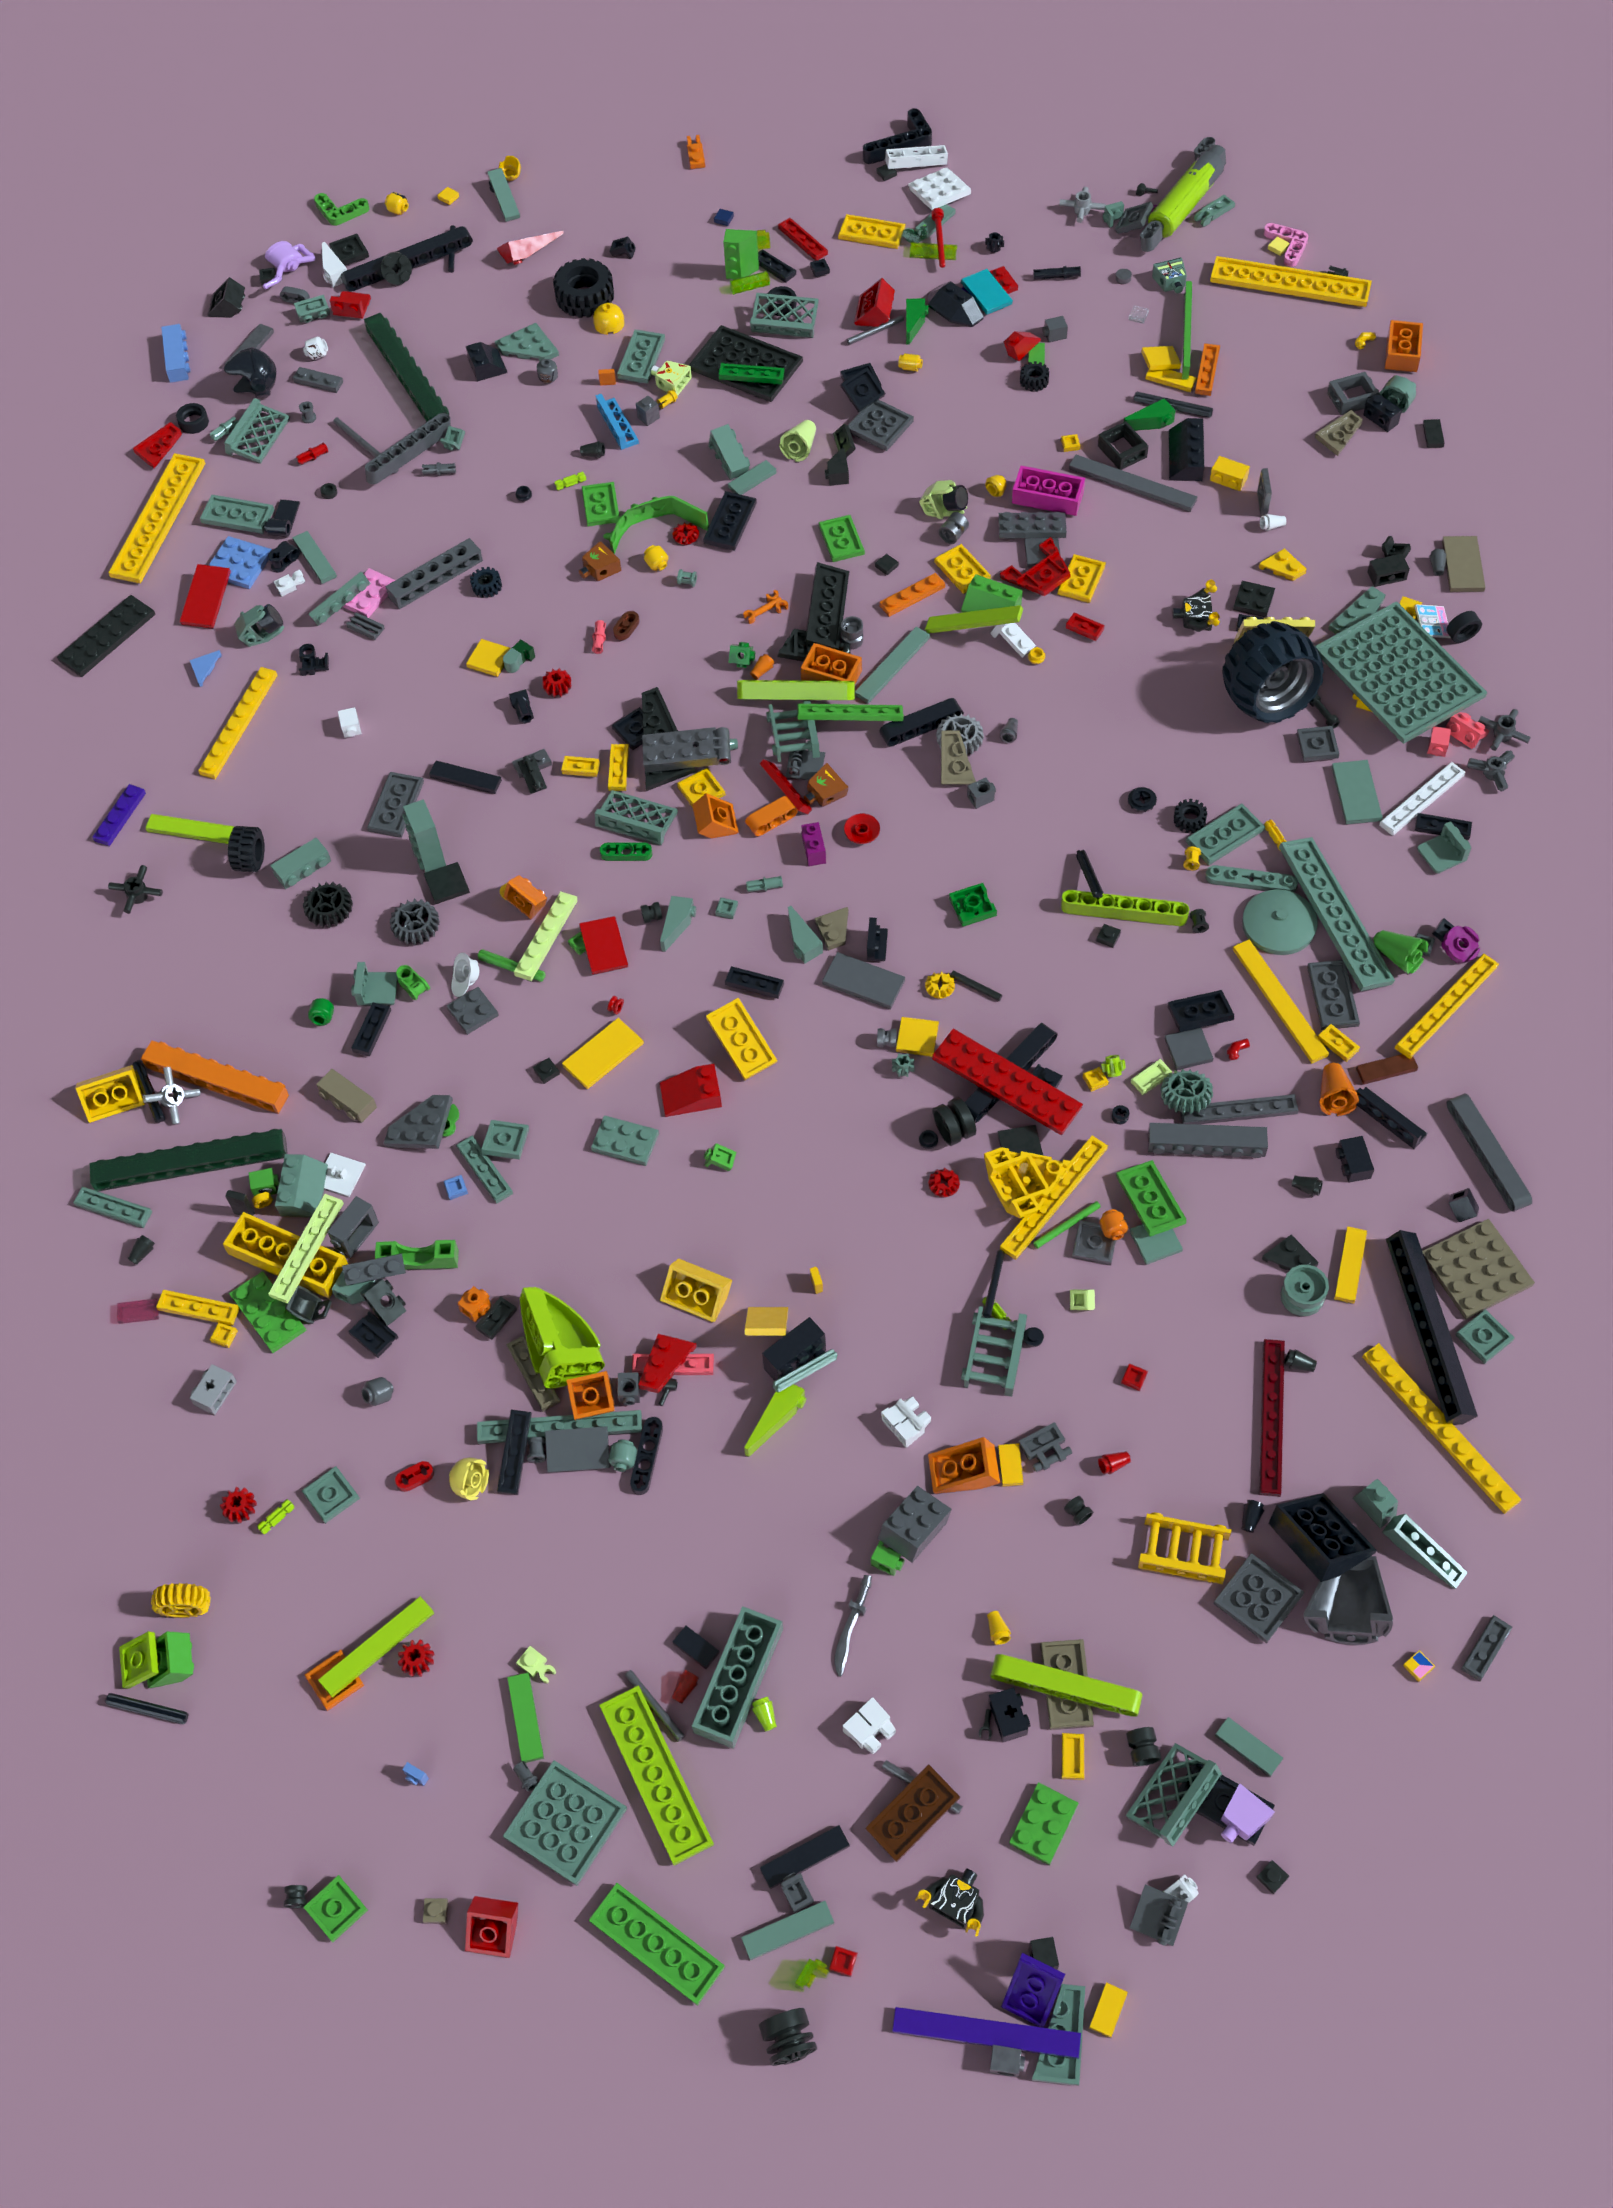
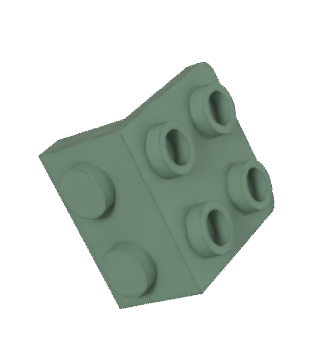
M1450 821L1444 824L1441 835L1418 845L1417 850L1433 871L1438 874L1467 861L1472 847L1460 834L1459 829Z
M358 962L357 969H354L353 972L355 985L351 987V994L355 997L357 1005H372L373 1002L382 1005H394L398 981L396 972H368L365 962Z

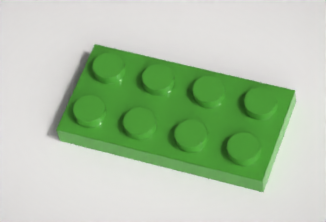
M1153 1160L1117 1172L1116 1177L1150 1237L1186 1224L1187 1219Z
M262 1271L229 1294L270 1351L274 1353L307 1330L298 1318L285 1309L287 1303L269 1296L268 1293L273 1284Z

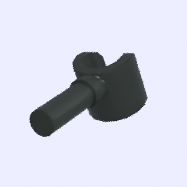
M1140 183L1137 187L1136 195L1142 196L1144 192L1158 193V189L1148 188L1145 184Z
M671 1378L664 1386V1393L658 1403L659 1405H664L669 1390L676 1391L677 1379Z
M986 1709L983 1727L979 1730L980 1738L983 1730L989 1731L988 1740L992 1736L990 1729L992 1710Z

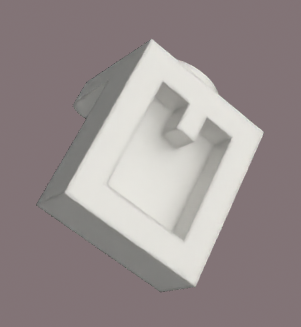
M1185 1874L1163 1891L1187 1902L1192 1901L1199 1894L1196 1883L1190 1877L1187 1878Z

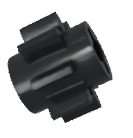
M997 232L989 234V238H985L986 249L993 253L999 252L1001 247H1004L1003 236Z

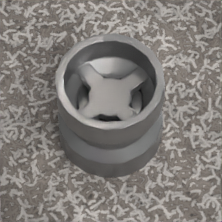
M878 1028L877 1047L888 1045L896 1048L897 1029L885 1031L884 1028Z

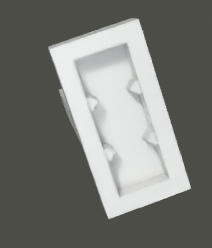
M1016 623L996 625L990 633L994 638L1001 635L1022 658L1036 646Z

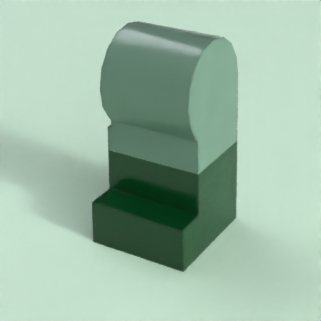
M520 639L503 656L505 670L509 673H514L519 670V667L527 659L532 661L535 658L534 647Z

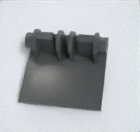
M808 750L790 752L785 777L810 780L823 767L825 752H820V757L813 758L812 751Z
M1145 1884L1130 1928L1157 1939V1942L1161 1945L1166 1946V1944L1173 1946L1189 1902Z

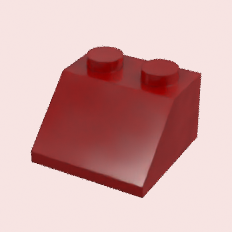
M474 1896L467 1911L465 1951L510 1958L517 1926L518 1903Z

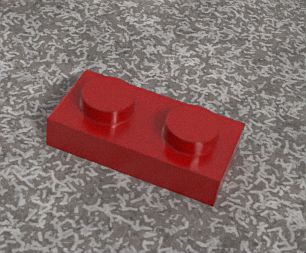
M1004 266L990 271L1007 294L1018 291V284Z
M1075 612L1066 623V629L1094 641H1097L1105 626Z

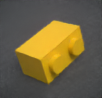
M1219 456L1211 469L1210 481L1241 491L1248 479L1250 466Z

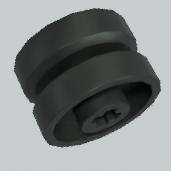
M960 1097L949 1100L948 1106L941 1104L933 1108L932 1113L937 1129L949 1146L961 1142V1137L968 1139L976 1135L977 1130L973 1116Z

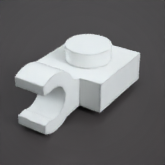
M297 570L293 573L292 577L288 574L273 582L280 595L284 596L297 590L296 585L303 584L305 579L302 572Z

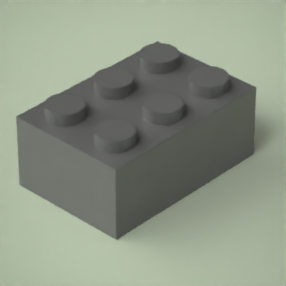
M916 1486L883 1523L878 1539L913 1563L947 1524L952 1509L919 1486Z

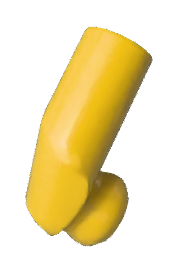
M1362 332L1355 340V346L1358 349H1363L1366 345V340H1375V332Z

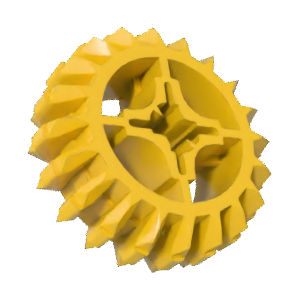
M171 1583L159 1586L153 1591L151 1605L152 1610L161 1616L190 1618L208 1612L211 1597L208 1589L202 1586L188 1583Z

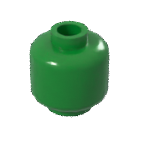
M324 998L313 1000L308 1011L309 1020L318 1026L329 1024L334 1013L333 1004Z

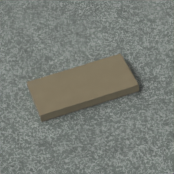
M1443 536L1442 544L1443 550L1447 555L1445 563L1450 592H1484L1485 582L1477 536Z
M1083 1639L1040 1642L1042 1665L1088 1677ZM1046 1694L1050 1730L1094 1726L1092 1706Z

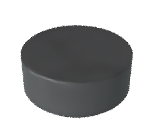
M1119 269L1116 272V281L1121 284L1129 283L1132 276L1131 271Z

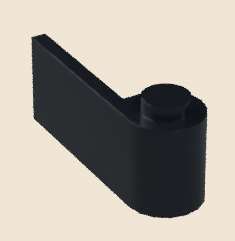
M280 499L274 519L269 518L264 524L267 534L289 537L300 502Z

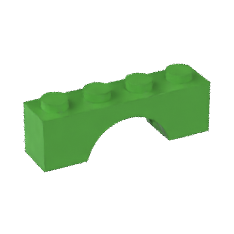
M435 1240L432 1245L422 1248L403 1246L396 1241L376 1242L375 1259L402 1253L405 1269L458 1268L459 1249L455 1240Z

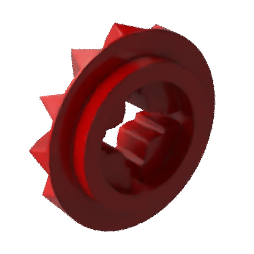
M684 522L683 525L678 524L677 527L673 528V539L679 544H691L698 539L699 530L692 523L686 524Z
M946 1168L942 1170L936 1169L930 1175L928 1182L932 1193L939 1197L954 1195L960 1186L958 1175L954 1173L953 1169L950 1171ZM941 1177L944 1180H948V1187L944 1183H941Z

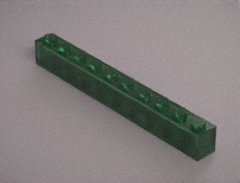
M380 312L365 318L364 323L367 333L425 421L428 422L440 413L449 415V411L446 406H443L440 396H436L434 387L429 385L427 377L423 376L421 368L416 366L413 356L410 357L407 347L403 346L400 337H397L395 329L390 327L387 317L384 318Z
M271 1129L261 1133L253 1132L244 1136H232L227 1139H214L210 1142H197L188 1146H175L171 1149H157L154 1152L136 1153L126 1157L118 1156L109 1160H97L96 1162L89 1163L90 1183L94 1190L99 1192L284 1159L285 1154H288L286 1137L282 1129Z

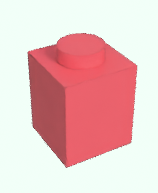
M1436 726L1432 728L1427 754L1445 757L1449 746L1451 729Z

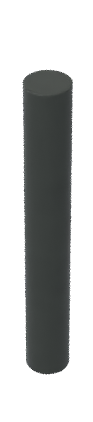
M954 970L950 975L951 978L997 1001H1000L1002 998V994Z

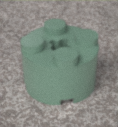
M1394 375L1387 381L1379 394L1402 409L1401 413H1405L1416 397V384L1405 377Z

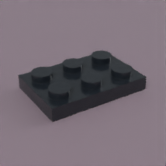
M1222 990L1168 1002V1009L1179 1032L1234 1020V1013Z

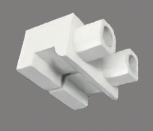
M913 1396L905 1401L899 1399L890 1409L886 1408L881 1412V1420L906 1448L925 1433V1427L931 1422V1417L926 1411H923L918 1416L913 1412L919 1408V1404Z
M872 1697L858 1710L859 1714L856 1712L843 1725V1732L848 1737H851L861 1749L865 1748L874 1754L881 1747V1743L875 1737L881 1733L888 1740L896 1733V1729L890 1722V1716Z

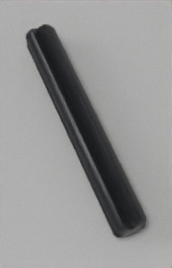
M1078 850L1076 857L1094 898H1102L1103 890L1085 850Z
M137 1060L133 1062L132 1066L144 1095L155 1094L142 1061ZM159 1101L147 1102L155 1122L165 1121Z
M109 1693L105 1700L108 1706L179 1724H186L189 1716L185 1711L114 1693Z

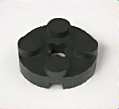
M390 252L381 261L380 272L387 282L400 285L410 279L412 266L405 255L400 252ZM394 264L400 267L397 273L392 270V267L395 266Z

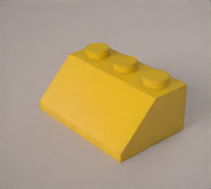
M132 1065L76 1084V1091L89 1123L145 1105Z
M678 1258L669 1266L660 1301L715 1322L728 1297L732 1280Z

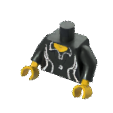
M1213 579L1206 582V588H1202L1192 596L1184 598L1182 608H1173V618H1183L1184 628L1201 632L1203 630L1211 631L1212 624L1214 626L1219 625L1220 621L1218 619L1220 616L1217 612H1212L1211 594H1208V592L1214 593L1217 591Z
M966 1868L961 1878L951 1874L949 1878L942 1877L931 1883L925 1890L919 1891L915 1901L922 1899L925 1902L922 1906L923 1908H926L929 1903L931 1910L965 1929L966 1933L969 1929H973L976 1931L975 1936L979 1935L981 1922L984 1917L983 1899L979 1896L980 1890L972 1886L978 1876L975 1872Z

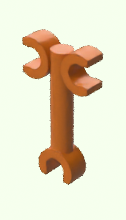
M773 590V597L766 594V600L769 603L754 611H744L743 617L744 619L749 617L748 623L752 624L757 616L775 606L776 612L779 614L781 613L780 607H785L787 610L788 602L779 597L777 590Z

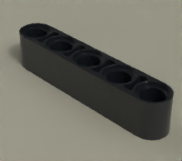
M949 698L903 717V721L886 723L880 728L879 733L887 746L892 747L937 729L942 719L946 720L947 716L952 718L954 714L960 716L964 712L955 698Z

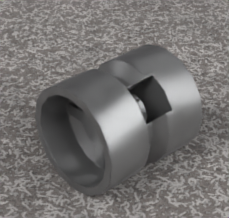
M953 512L939 528V536L946 543L955 544L969 527V522L963 514Z
M855 616L846 617L841 622V642L850 644L851 649H857L863 644V622Z

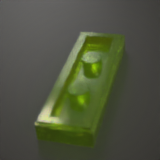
M911 243L910 258L939 259L937 244ZM944 244L945 260H956L957 245Z

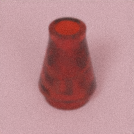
M684 1670L679 1675L671 1698L683 1704L684 1700L697 1687L699 1677Z

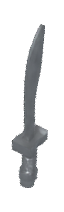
M864 1575L863 1580H861V1588L856 1602H853L851 1599L849 1603V1608L852 1611L837 1645L835 1667L840 1677L843 1674L848 1657L852 1629L859 1613H862L863 1616L866 1613V1607L863 1605L872 1584V1577L869 1575Z

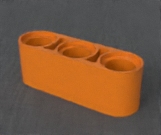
M783 796L750 814L746 818L745 823L755 836H761L795 817L798 809L787 796Z

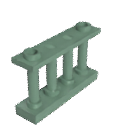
M803 700V703L811 704V701ZM769 704V712H766L767 723L771 722L775 744L772 745L773 756L777 755V761L781 762V753L800 750L812 751L813 758L820 757L815 721L802 720L776 724L775 720L797 717V710L774 713L772 704ZM803 727L805 729L804 732L777 734L779 730ZM805 738L808 740L806 743L779 745L781 741Z
M979 1306L978 1313L974 1312L972 1324L975 1325L968 1365L967 1368H963L961 1380H964V1388H968L971 1379L1002 1385L1001 1387L1005 1388L1004 1395L1013 1396L1027 1322L1026 1314L1019 1313L1018 1320H1014V1322L997 1318H984L983 1306ZM984 1324L1011 1329L1012 1332H1016L1015 1338L1007 1340L979 1334L980 1326ZM977 1342L1009 1348L1012 1351L1011 1357L1006 1359L975 1353ZM973 1361L1005 1366V1369H1009L1008 1375L1000 1377L973 1372Z

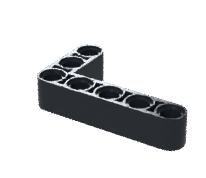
M916 108L908 111L907 126L910 131L864 144L863 162L874 164L884 161L886 149L931 146L932 129L921 111Z

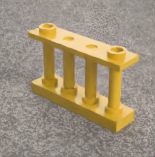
M1156 1512L1147 1513L1144 1524L1151 1526L1148 1549L1145 1554H1140L1138 1568L1223 1584L1226 1570L1221 1569L1219 1566L1223 1540H1229L1232 1529H1227L1223 1525L1211 1526L1164 1517ZM1159 1527L1172 1530L1169 1554L1166 1558L1158 1557L1155 1554ZM1180 1532L1193 1534L1190 1559L1187 1562L1179 1561L1177 1558ZM1201 1536L1214 1538L1211 1565L1208 1566L1200 1565L1198 1562Z

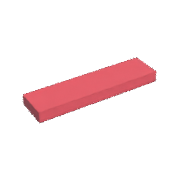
M633 1354L632 1372H638L639 1375H642L650 1354ZM689 1354L686 1357V1361L675 1370L673 1375H713L714 1354Z

